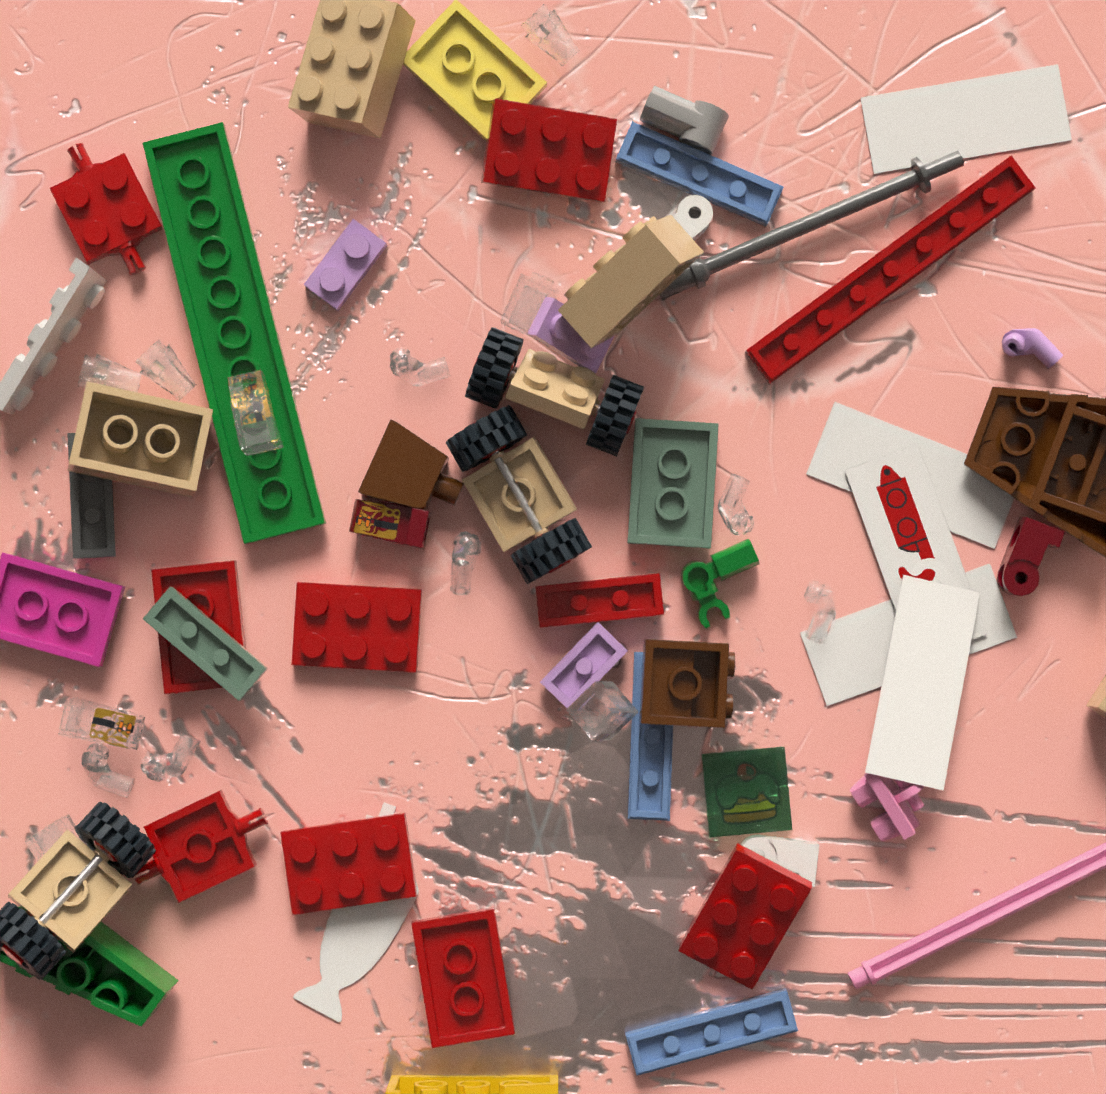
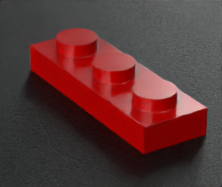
M660 573L535 586L540 628L664 615Z

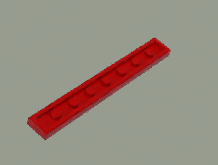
M1009 156L749 347L745 353L770 385L1030 194L1036 187L1013 156Z

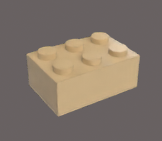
M320 0L288 108L308 123L381 139L416 20L397 2L387 0Z
M672 215L658 220L653 216L644 224L642 221L637 223L622 237L626 244L615 252L610 250L593 265L597 272L586 280L580 279L565 292L564 296L568 301L558 311L590 348L619 334L704 253Z
M87 381L67 471L193 497L197 490L213 409Z

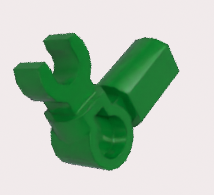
M749 539L710 555L711 561L707 563L697 560L690 561L681 571V581L687 588L692 601L699 602L697 616L705 628L710 627L706 614L712 607H718L725 619L730 618L728 606L715 596L718 588L714 579L720 577L721 581L760 564Z

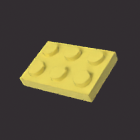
M454 0L408 49L403 62V66L486 142L493 99L497 98L531 104L547 87V81L458 0Z

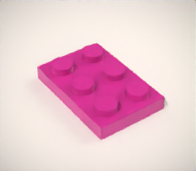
M2 552L0 557V639L97 667H103L125 586Z

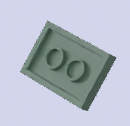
M635 418L627 544L711 548L719 423Z

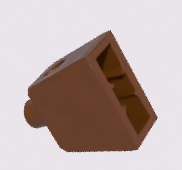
M390 419L358 492L369 498L408 508L427 510L432 497L455 506L464 483L443 474L449 461L447 455L396 421Z

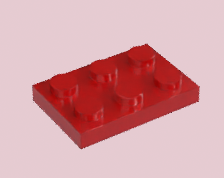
M495 98L492 104L481 183L605 202L617 119Z
M237 561L151 569L155 604L169 587H174L246 649ZM158 632L164 694L223 688Z
M297 582L291 665L416 673L418 667L422 589Z
M406 812L280 832L292 915L411 898L418 895Z
M737 843L683 937L678 951L753 990L812 889V882Z
M495 907L412 921L411 925L432 1048L514 1035L515 1027Z

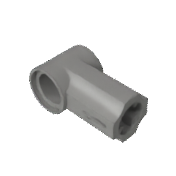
M654 86L645 103L640 121L679 137L681 143L711 155L714 152L729 115L726 111L711 103L701 100L692 102Z

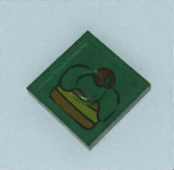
M785 746L701 753L709 838L793 830Z

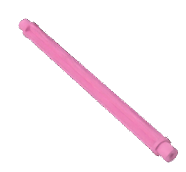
M1106 842L868 961L861 962L862 966L847 973L854 988L857 990L869 983L874 985L877 981L1105 869Z

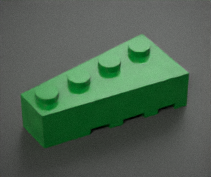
M102 921L74 953L58 940L65 948L66 954L43 979V981L55 985L54 989L67 995L73 993L91 1001V1005L141 1027L157 1011L179 981ZM0 950V962L16 968L15 972L29 978L33 977L25 969L19 967L14 960L8 958L4 951Z

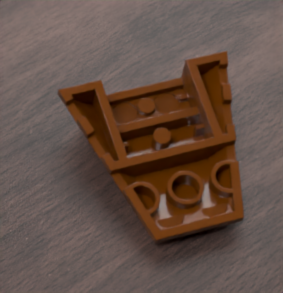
M993 386L966 456L964 466L1106 558V398Z

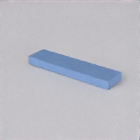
M633 121L615 161L686 193L702 196L716 206L765 227L768 225L784 186Z
M634 652L627 818L670 821L673 725L639 723L643 652Z
M784 988L625 1032L636 1075L638 1076L797 1032L798 1028L787 989Z

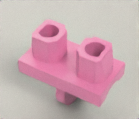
M865 773L851 787L850 792L861 808L879 799L886 812L878 815L871 821L872 827L880 841L895 838L899 835L905 840L916 833L914 829L920 823L913 811L915 812L925 806L917 794L925 786L899 780L894 782L891 778Z

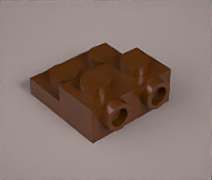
M644 639L639 723L725 728V719H731L733 714V695L727 694L728 677H733L735 673V652H729V643Z

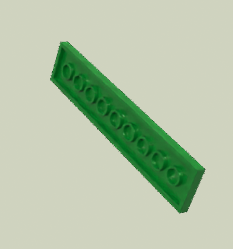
M223 122L142 142L209 408L213 409L212 420L243 542L247 545L327 524L226 127ZM265 380L273 417L271 420L253 423V419H256L252 404L253 400L245 405V408L250 407L252 404L248 411L250 413L249 419H252L251 422L253 424L244 425L242 423L243 417L238 410L234 389L237 391L243 407L244 400L241 398L240 390L248 386L249 383ZM243 389V391H244V393H245V395H246V402H247L250 397H249L248 392H247L245 389ZM266 392L264 397L259 398L262 413L264 410L263 403H266L268 400L266 399ZM245 411L243 412L244 417L247 416V413ZM247 419L244 420L245 424L249 423Z

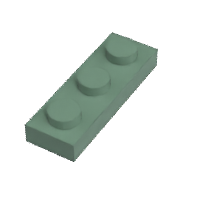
M169 587L143 618L144 621L238 701H241L268 670L267 666L174 587Z

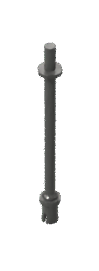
M956 151L923 165L922 161L915 157L911 159V171L707 259L698 258L659 296L664 301L666 298L694 286L700 289L706 286V281H708L711 274L916 186L926 194L931 191L930 180L963 167V158L960 152Z

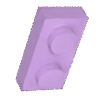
M352 219L304 283V286L339 311L385 250L387 243L355 219Z
M545 297L527 334L576 365L586 367L596 373L614 336L590 348L558 311L563 303L555 298Z
M597 622L540 683L571 711L628 650Z

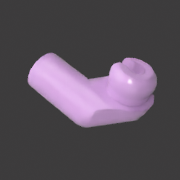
M1036 328L1012 329L1005 333L1002 338V349L1008 356L1034 354L1047 369L1051 368L1063 356L1057 347Z

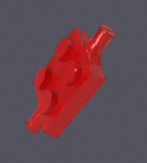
M83 143L75 144L82 160L79 159L74 147L71 146L67 152L78 171L71 178L49 189L87 264L90 265L106 256L121 255L130 276L138 274L131 261L132 258L139 271H144L146 266L143 264L135 247L144 238L163 230L125 152L103 163L93 164Z
M220 790L144 826V830L150 842L155 846L156 852L153 855V859L148 861L137 874L149 870V872L135 878L136 883L140 885L161 874L171 885L177 901L180 903L255 867L257 864L248 847L246 833L268 824L266 816L253 823L250 822L264 815L263 809L260 807L258 810L239 818L231 810L223 791Z

